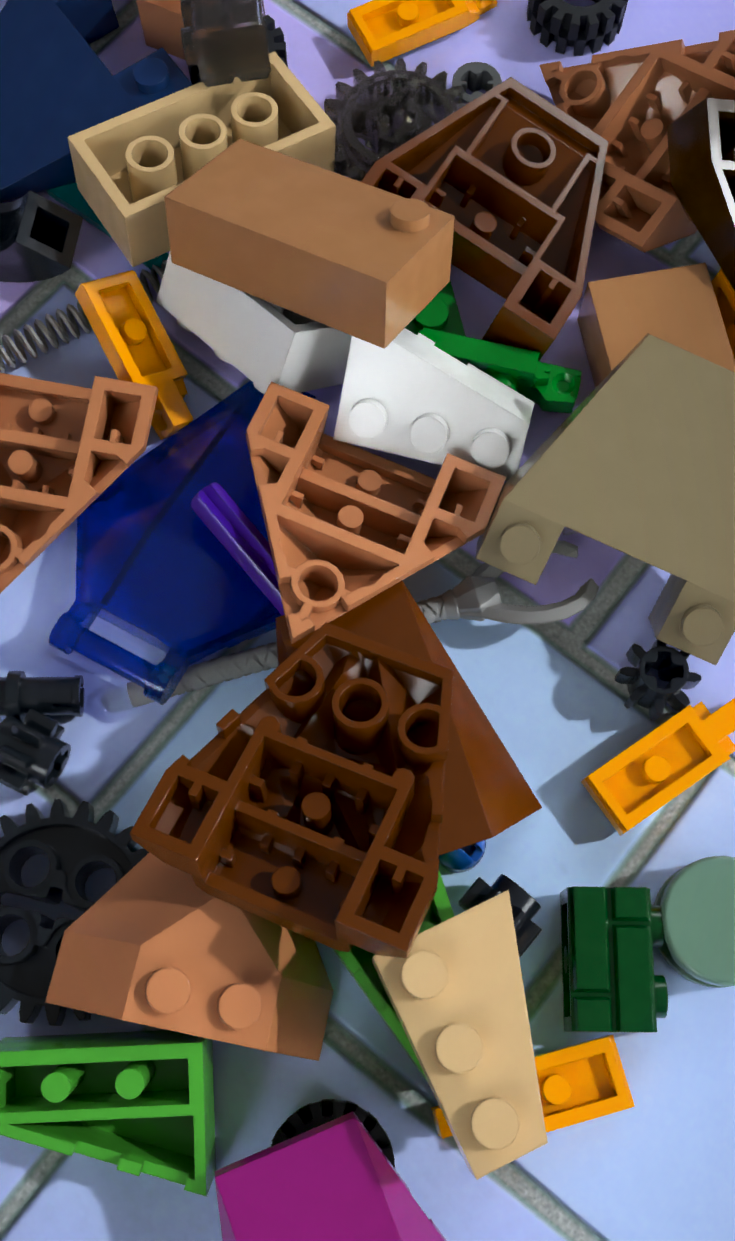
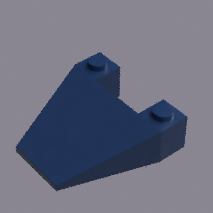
M8 0L1 10L0 203L21 198L29 190L39 193L76 183L68 136L193 85L163 47L119 73L112 75L89 46L90 43L119 27L111 0Z

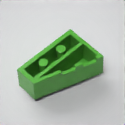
M170 1030L5 1037L0 1040V1135L72 1156L75 1152L118 1165L116 1170L139 1176L141 1172L185 1185L184 1190L207 1197L215 1176L214 1171H216L213 1040Z

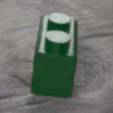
M567 887L560 892L564 1032H657L656 1018H666L668 990L665 977L663 975H654L653 947H662L664 929L660 905H651L650 888Z

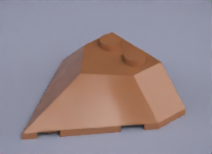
M735 30L719 32L718 41L685 46L683 40L680 39L592 55L591 63L563 68L561 62L558 61L539 65L555 106L609 141L595 217L598 227L644 253L695 234L698 229L671 187L667 126L706 98L735 100Z
M0 373V593L146 450L159 391L156 386L95 376L91 389Z
M271 382L246 429V441L291 644L484 534L506 477L447 453L437 479H434L346 442L333 440V437L324 434L330 405Z
M149 852L64 930L45 1003L263 1051L319 1061L333 996V988L315 940L207 894L196 886L191 874L165 864Z

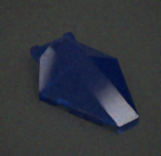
M251 380L131 464L77 517L76 600L69 611L64 613L53 627L49 636V645L68 655L75 651L143 687L144 696L160 705L165 704L171 697L189 665L225 647L231 648L245 640L253 639L276 629L275 618L282 616L191 508V500L200 490L213 482L219 483L269 542L246 441V429L265 394L259 392ZM301 392L303 395L316 399V396L308 392ZM98 616L167 654L163 661L156 666L90 631L89 628Z

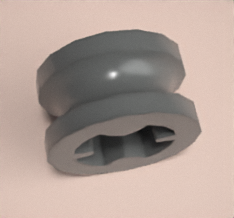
M482 62L466 63L459 67L454 73L450 99L452 109L457 111L481 96L483 93L479 92L480 89L487 92L502 83L497 70L489 64ZM466 89H469L473 93L469 95L468 93H466Z

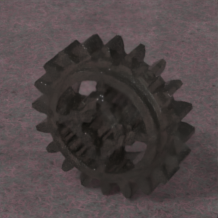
M398 58L395 70L386 71L384 65L379 60L375 61L374 75L369 77L361 70L354 69L353 87L343 82H337L335 84L336 99H325L324 112L336 125L334 172L343 176L348 175L349 178L361 182L377 160L430 128L432 122L436 124L468 104L462 103L464 88L462 86H455L446 90L448 73L443 71L431 79L427 77V63L421 62L414 72L407 71L403 58ZM358 138H361L365 141V146L358 140Z

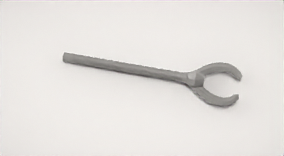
M558 540L552 553L577 558L578 546ZM483 563L471 576H467L452 590L449 589L442 595L429 598L428 600H421L417 602V605L429 624L440 622L441 620H458L460 618L474 621L490 619L512 624H544L570 618L584 610L595 599L599 587L591 578L580 587L574 596L561 602L536 606L501 603L500 594L495 579L505 571ZM277 641L256 648H250L247 651L243 650L228 656H222L218 659L215 658L199 664H193L190 667H183L171 672L127 683V690L133 707H138L163 700L166 697H174L185 692L248 676L252 673H259L262 670L266 671L271 668H277Z

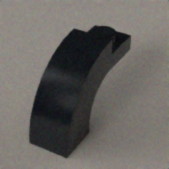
M30 190L18 200L0 203V281L35 282L50 279L68 271L73 261L83 217Z

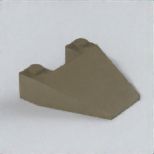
M647 333L503 485L486 530L477 541L476 559L536 585L564 527L570 528L670 573L671 575L648 617L656 639L713 665H717L735 632V372Z

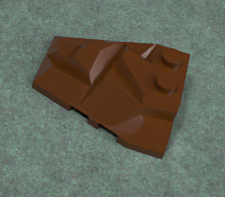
M325 623L264 679L266 690L240 714L233 709L230 710L216 723L218 734L194 757L189 760L182 755L165 771L130 832L133 841L165 864L191 874L196 886L207 894L335 950L350 952L354 945L375 955L407 958L435 896L438 885L441 823L443 820L446 759L448 756L454 670Z

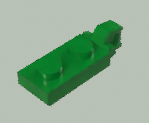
M429 328L420 329L419 333L434 341V346L465 365L470 363L535 402L534 404H538L542 411L572 414L579 392L582 371L539 362L540 352Z

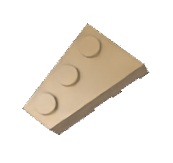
M509 890L417 934L407 958L375 955L372 958V963L465 1163L476 1180L548 1143Z

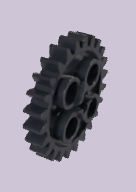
M55 799L49 818H44L41 811L32 803L26 805V824L19 826L6 815L0 817L4 836L0 838V1014H7L18 1001H21L19 1011L20 1022L33 1024L42 1007L45 1006L49 1025L62 1026L67 1007L45 1003L64 930L75 920L57 918L54 923V920L36 911L4 906L1 904V897L5 893H11L53 905L59 904L62 900L77 910L85 912L95 903L90 902L85 893V883L94 871L101 868L113 869L117 883L149 852L144 848L135 852L131 851L136 845V842L133 841L130 835L133 826L124 829L115 836L119 817L111 810L106 812L95 824L94 807L89 802L83 801L74 817L71 818L67 805L61 799ZM47 854L50 869L46 879L39 885L25 887L21 879V871L25 862L34 855ZM24 919L30 929L29 942L26 948L19 954L8 956L1 944L2 935L6 927L12 922ZM72 1009L79 1021L91 1020V1013Z

